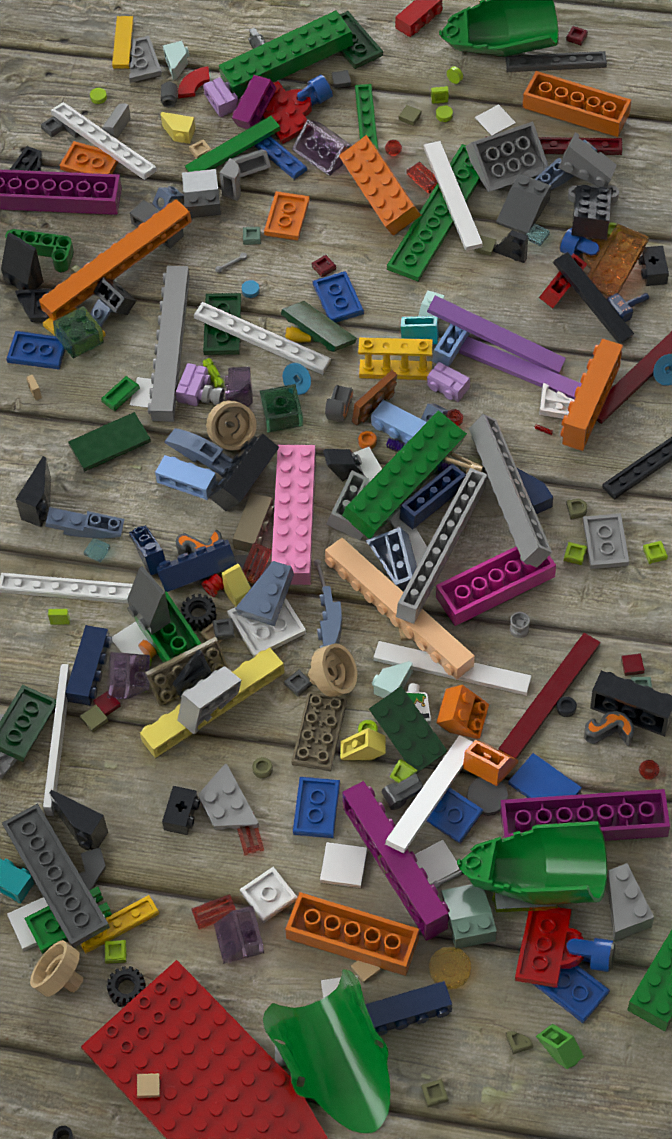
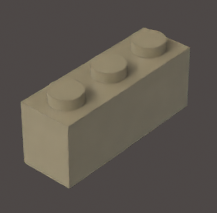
M250 493L233 536L234 549L256 554L258 547L261 548L263 533L267 532L269 528L268 520L274 515L275 506H273L271 497Z

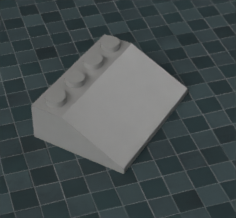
M533 122L471 142L465 146L471 164L488 192L513 184L519 174L531 178L541 174L549 167Z

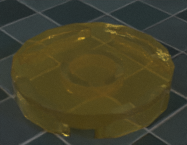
M443 947L436 951L430 959V976L434 983L445 981L447 989L458 988L464 985L470 976V959L459 948Z

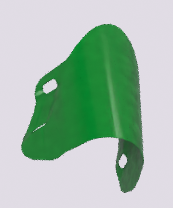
M342 969V976L337 988L325 998L310 1005L291 1008L272 1003L264 1012V1029L277 1047L291 1073L295 1092L300 1097L314 1099L334 1120L351 1131L372 1133L378 1130L385 1122L390 1107L391 1091L387 1066L389 1052L384 1040L377 1034L357 977L350 970ZM276 1040H281L285 1044H280ZM377 1040L383 1043V1048L378 1045ZM298 1077L305 1078L303 1087L297 1086Z

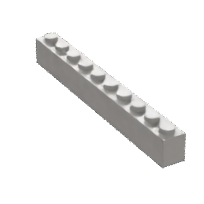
M167 266L166 273H163L165 287L161 288L163 301H160V312L162 314L158 315V326H160V329L156 331L158 344H155V355L157 357L153 359L155 373L151 375L153 388H150L149 393L152 401L148 403V414H151L152 421L174 422L176 390L178 388L190 279L188 266Z
M482 414L469 428L472 435L471 438L475 442L482 465L486 469L487 477L492 484L493 492L497 496L498 504L503 511L504 519L508 523L509 531L515 540V546L519 550L521 560L527 565L530 564L538 567L552 553L497 420Z
M472 468L467 472L398 602L397 618L415 623L485 490L487 474Z

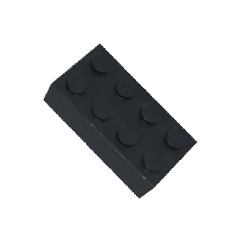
M577 185L571 236L607 240L612 190L606 187L594 188L589 185Z
M263 433L257 437L254 435L249 442L246 441L241 446V453L239 455L236 454L230 462L232 464L231 467L223 471L221 481H217L212 486V493L209 498L224 511L231 509L242 501L279 449V446Z
M601 670L592 689L590 709L603 714L611 711L622 712L631 719L635 726L665 737L672 721V695L655 691L649 686H642L631 679H623L612 672Z

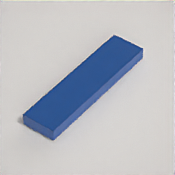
M271 136L254 145L258 150H266L268 158L294 180L307 171V167Z

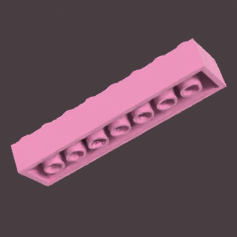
M278 445L272 562L276 561L292 567L294 576L290 585H311L316 468L315 445Z

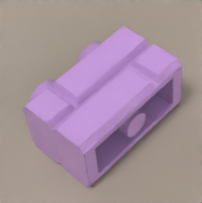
M219 77L203 85L204 95L220 117L234 112L237 108L238 98L235 93H231L227 82L224 83L222 78Z
M438 362L427 376V385L432 391H439L444 394L447 399L459 402L469 390L470 378Z
M190 363L186 365L176 390V399L179 403L198 406L204 386L210 384L211 376L208 374L207 367L196 366Z

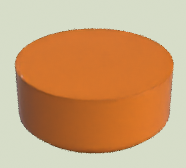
M371 431L362 432L358 437L359 446L362 449L367 447L373 449L377 444L375 433Z
M142 640L138 644L140 650L146 656H150L151 659L157 654L156 649L147 640Z

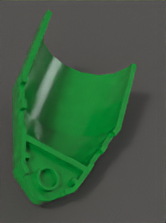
M481 0L474 7L471 8L469 6L452 15L447 20L448 23L443 30L439 31L440 37L455 50L499 56H511L557 46L559 41L558 19L554 0Z
M598 821L532 826V830L523 833L517 831L513 833V836L504 839L498 837L476 844L470 849L471 853L462 860L460 858L457 860L460 871L474 887L534 905L599 903L604 897L607 884V852L604 836Z

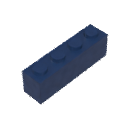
M454 464L450 465L401 505L399 519L412 530L456 495L466 474Z
M221 539L214 542L210 547H199L194 553L189 555L188 553L181 554L176 560L171 562L170 560L163 561L156 569L165 592H169L229 569L236 565L237 562L229 541Z
M85 625L65 692L68 702L91 706L92 699L96 698L97 682H100L102 679V665H105L107 662V648H110L112 644V637H110L108 629Z
M445 981L365 1004L379 1036L386 1034L389 1030H402L407 1028L409 1024L416 1022L417 1024H422L430 1018L436 1016L442 1018L452 1012V1002Z

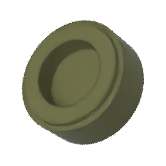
M265 757L256 759L252 765L254 775L258 778L269 777L273 771L272 762Z

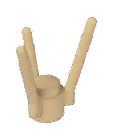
M452 453L451 456L460 461L445 457L446 461L467 468L465 474H467L470 468L483 472V466L458 454Z

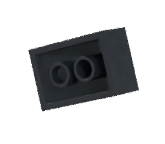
M9 232L6 238L1 265L3 280L7 284L14 285L18 290L37 289L44 282L37 250Z
M42 456L15 499L21 520L39 527L47 520L51 496V475L47 459Z
M51 789L49 794L54 810L76 839L79 846L87 851L99 848L108 834L104 815Z

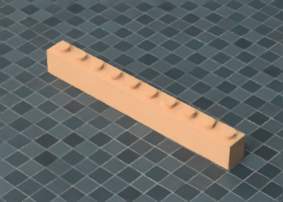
M340 538L325 550L326 564L330 568H334L343 580L346 579L355 591H359L364 595L367 602L374 604L382 615L385 614L395 627L401 628L405 636L415 641L419 649L426 651L435 663H439L448 675L458 679L474 667L475 655L423 609L414 624L397 618V606L403 591L345 539Z

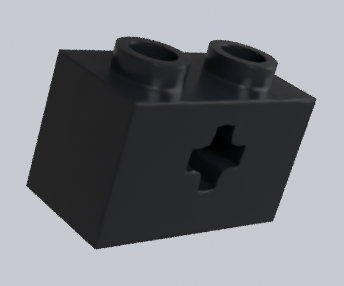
M663 245L642 247L641 255H638L639 266L642 265L641 277L645 279L646 286L666 285L668 283L669 271Z
M102 277L93 290L115 313L128 315L137 301L113 279Z
M178 786L172 787L162 820L165 831L188 835L189 828L192 829L194 826L195 810L198 811L200 806L197 790Z

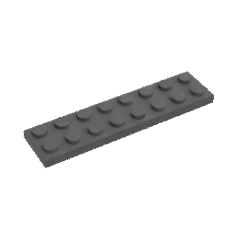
M38 803L2 822L4 829L72 947L75 948L110 928Z

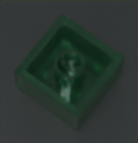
M84 306L53 321L54 335L73 359L104 343L102 328Z
M296 384L259 391L267 433L303 426V414Z

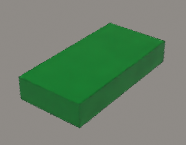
M125 376L101 398V401L115 412L140 389L139 384Z

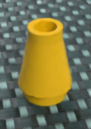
M294 326L286 327V339L295 343L311 341V336L300 331L299 328Z

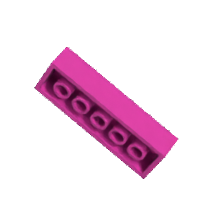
M517 547L511 548L437 584L436 598L454 626H457L554 578L556 564L550 555L538 567L530 564L527 565L521 560Z

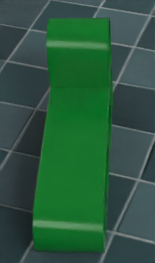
M11 229L6 232V238L10 232L35 247L38 256L52 257L54 269L57 272H66L69 269L74 254L70 237Z

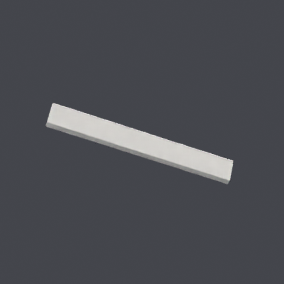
M64 102L51 110V115L145 180L157 171L156 166Z
M441 142L425 144L424 151L465 251L481 248L483 246L482 240Z
M204 302L201 303L194 314V318L292 362L301 364L322 375L331 362V358Z
M370 447L354 452V454L360 456L362 475L369 478L370 482L382 468ZM399 510L389 522L393 529L401 527L409 534L416 565L418 566L427 546L416 528L412 530L399 519Z
M1 573L0 593L127 604V598L133 585L128 583Z
M378 641L374 661L390 665H398L410 661L413 663V670L455 679L452 675H448L439 663H435L425 651ZM474 663V667L456 680L527 696L531 675Z
M62 664L60 668L43 803L47 816H54V807L49 792L51 789L57 792L68 703L65 692L71 675L69 664Z
M460 735L386 839V845L402 853L406 851L462 770L464 752L473 741Z

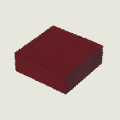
M572 26L566 36V41L581 46L588 35V30Z
M327 255L312 262V268L322 278L336 270V265Z
M641 653L621 656L625 676L644 674L645 670Z
M110 690L93 700L94 705H97L105 716L121 707L120 702Z

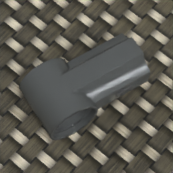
M415 773L398 784L392 783L385 786L381 792L389 808L396 810L404 806L407 799L418 794L423 788V784Z

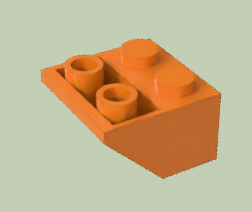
M464 685L447 688L436 723L449 733L479 739L489 704Z
M475 740L464 752L463 769L498 786L518 764L519 760L485 742Z

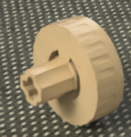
M223 401L217 404L209 413L206 424L209 438L218 446L226 450H239L246 441L249 442L255 435L256 418L251 409L237 401ZM238 420H239L240 427H239L238 431H237L236 433H234V434L231 435V433H233V432H235V431L237 430V428H238Z
M331 644L321 647L314 652L308 676L310 682L313 685H317L318 689L326 696L337 697L347 694L354 689L357 682V667L348 649L340 644Z
M59 941L52 945L36 964L30 979L31 987L45 997L54 995L63 987L73 993L77 991L84 978L75 972L80 958L79 951L65 941Z

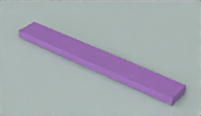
M436 295L427 310L428 313L557 374H559L566 359Z
M470 337L466 338L459 349V353L537 386L542 387L543 383L549 385L548 388L556 393L560 391L566 397L574 400L576 398L574 397L577 386L581 387L582 384Z

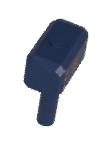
M616 293L608 297L607 301L620 317L627 322L633 315L632 306L648 300L649 295L644 293L625 301L620 294Z

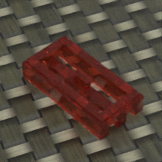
M420 161L406 170V174L428 194L431 193L432 189L434 190L438 183L435 175Z
M253 543L242 569L248 582L255 584L263 574L272 549ZM257 548H259L260 550H259V552H258V554H257V557H256V559H255V561H254V563H253V566H252V568H251V571H250V573H249V576L247 577V576H246L247 571H248V569H249V567H250V564H251V562H252V560H253V557H254V555H255V552H256ZM265 551V554H264V556H263V558H262V561H261V563H260V565H259V568H258V570H257V573H256L254 579H252L253 576H254V574H255V571H256V569H257V567H258V564H259V562H260V559H261V557H262V555H263V552Z
M245 826L250 844L248 848L246 847L242 829H237L244 856L250 852L253 854L258 850L264 851L258 828H254L258 845L254 846L250 828Z
M230 894L191 908L198 930L238 915ZM229 902L228 905H225V906H223V907L212 909V910H210L209 912H206V913L201 914V915H198V914H197V913L203 912V911H205V910H208V909H211V908H213V907H216V906H219V905H222V904H224V903Z

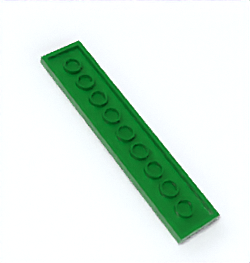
M461 144L450 162V166L467 203L481 179L471 164L466 145ZM438 183L420 211L421 216L414 220L388 262V271L419 282L453 226V219Z

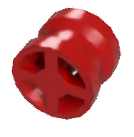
M217 574L210 575L209 580L202 582V587L210 596L215 597L219 590L224 589L223 579Z

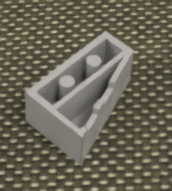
M575 132L558 168L597 187L607 188L617 165L603 153H597L591 148L592 145L589 142H583Z
M351 471L326 525L361 540L363 534L351 525L352 523L344 518L342 514L346 506L369 483V478Z
M225 666L218 671H213L209 677L200 680L196 686L183 692L177 721L193 734L199 731L198 726L204 720L208 722L212 718L210 715L217 708L222 709L239 693L241 679Z
M628 863L608 870L607 888L613 941L651 928L654 916Z

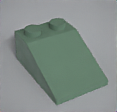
M471 884L441 890L443 901L447 904L450 911L448 913V922L455 949L496 941L497 930L484 889L474 887Z

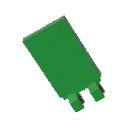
M98 886L89 890L96 903L104 900ZM107 902L98 906L105 918L112 915ZM49 906L24 918L42 954L55 943L68 941Z

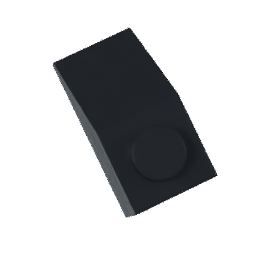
M351 449L323 450L327 466L341 481L347 480L351 471L359 474L362 473L360 466L362 464L361 458L358 454L355 455Z

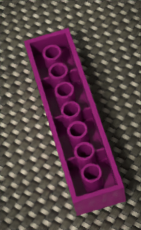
M0 169V210L118 215L122 192L121 179L118 174Z
M362 781L343 791V810L382 872L384 873L382 867L386 871L385 876L425 940L427 941L448 929L449 908L444 901L441 902L438 898L439 893L433 884H429L425 870L417 865L415 854L412 851L409 852L408 849L402 853L385 844L386 839L395 828V823L385 815L386 810L381 802L378 803L374 798L375 793L372 787H367L365 782Z
M665 789L501 800L500 803L503 839L513 836L514 832L520 831V833L532 830V826L541 824L594 821L599 822L605 841L668 837L670 830Z

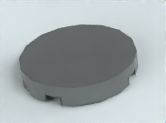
M479 777L469 786L467 799L482 808L483 815H496L500 812L501 800L508 799V792L502 781L498 786H495Z

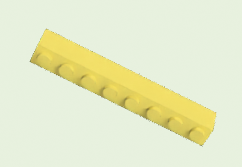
M270 647L260 651L256 657L243 662L239 668L231 671L241 679L239 693L222 709L217 708L210 714L212 718L208 722L204 720L198 726V730L285 673L284 663ZM181 704L172 712L162 715L152 725L145 726L140 732L143 744L154 758H157L193 734L177 721Z

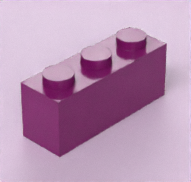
M253 75L237 108L233 112L232 119L238 127L249 129L259 123L276 90L275 85L270 79Z

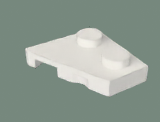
M543 383L539 415L562 419L564 415L568 416L569 404L574 399L566 397L560 391L556 393L548 388L549 385Z

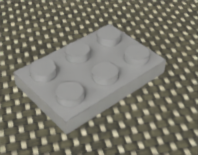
M621 513L583 517L590 569L629 566Z

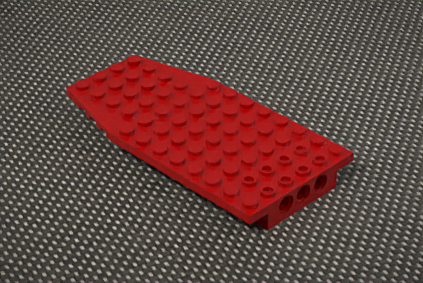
M178 960L173 962L81 1045V1049L165 1139H328L305 1098L300 1097L295 1092L292 1078ZM159 1073L160 1097L138 1098L137 1074Z

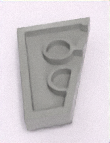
M149 36L133 39L131 71L129 75L130 83L162 75Z

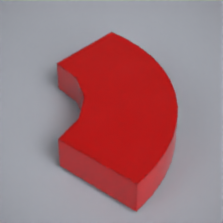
M208 66L196 69L183 78L178 87V98L195 97L197 89L210 81Z

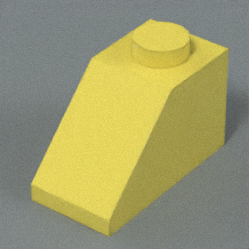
M161 112L162 126L173 141L190 144L195 132L194 117Z
M239 564L222 572L224 592L235 607L251 589Z
M369 728L342 740L340 745L341 760H373L386 754V736Z

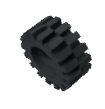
M195 594L191 595L192 599L187 597L186 602L183 601L181 613L193 631H196L197 628H199V631H202V627L206 628L216 620V607L211 598L208 599L207 595L202 597V594H198V597H195ZM196 608L206 610V613L201 617H195L191 614Z
M122 966L121 971L118 968L115 969L116 973H111L110 979L107 980L109 997L118 1007H121V1005L125 1007L146 988L142 973L138 969L133 970L131 966H129V969ZM126 980L132 981L135 984L134 990L129 994L121 993L119 991L121 982Z

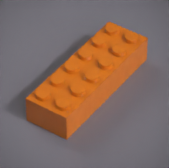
M535 71L523 94V108L618 137L630 114L631 99Z
M367 135L339 155L378 217L393 236L421 216Z
M602 339L599 345L596 344L593 351L594 357L593 359L590 358L587 364L588 371L582 375L581 387L577 386L574 394L576 398L574 401L571 400L568 407V416L564 415L561 425L563 428L560 436L563 437V445L584 451L620 369L622 344Z
M301 892L298 894L285 929L286 938L378 966L381 969L404 976L407 975L419 941L418 928Z

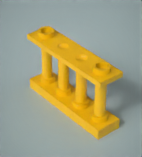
M359 337L358 354L365 355V359H360L359 378L382 379L393 370L398 374L397 379L427 380L428 374L432 371L433 361H427V356H432L433 339ZM372 355H383V360H372ZM390 355L401 356V360H390ZM408 356H419V361H408Z

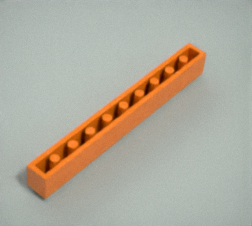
M177 199L167 204L165 208L155 213L146 222L141 223L138 228L126 234L124 238L114 243L105 252L100 253L90 263L85 264L82 269L73 273L52 291L44 294L39 299L42 311L51 320L57 322L95 294L93 290L102 277L114 280L192 222L190 211Z

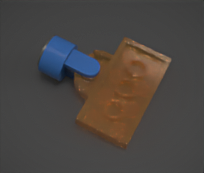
M618 223L607 240L595 238L589 240L586 237L571 236L572 228H570L562 237L560 251L564 254L568 252L571 256L573 253L577 256L582 253L584 262L591 269L588 274L589 279L602 294L610 297L616 293L619 294L647 245L649 237Z

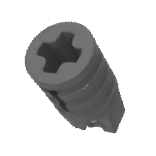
M256 28L249 29L250 38L248 40L253 49L266 43L264 37L257 32Z

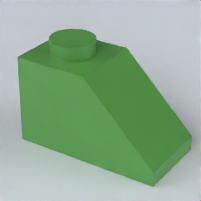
M551 1024L536 1036L553 1059L567 1070L570 1067H574L578 1061L584 1058L574 1036L554 1024Z

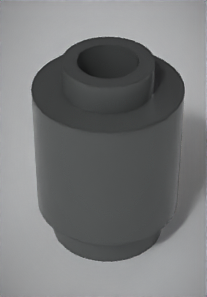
M166 82L161 85V102L164 107L171 108L177 103L178 87L175 83Z

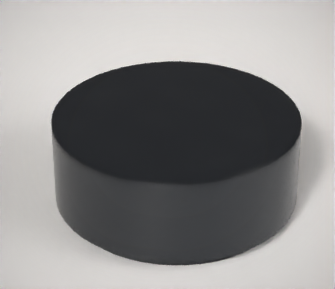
M566 696L558 700L556 709L562 717H571L576 712L577 704L573 698Z

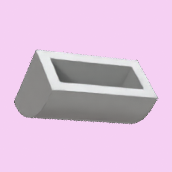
M118 104L101 129L117 139L131 119L129 104Z
M263 149L232 158L238 165L239 178L271 167L267 152Z
M229 159L220 171L222 195L238 201L241 195L239 168L234 160Z

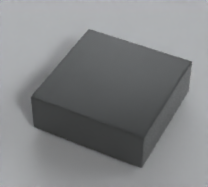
M348 70L331 72L334 88L351 86Z
M232 618L213 621L214 634L217 640L235 638Z
M300 670L284 681L285 685L297 697L312 686L310 679Z

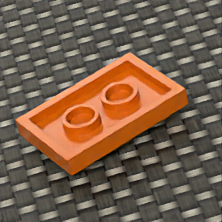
M73 141L59 166L60 170L72 173L112 174L118 161L100 148Z
M276 191L265 225L264 235L299 240L310 197Z

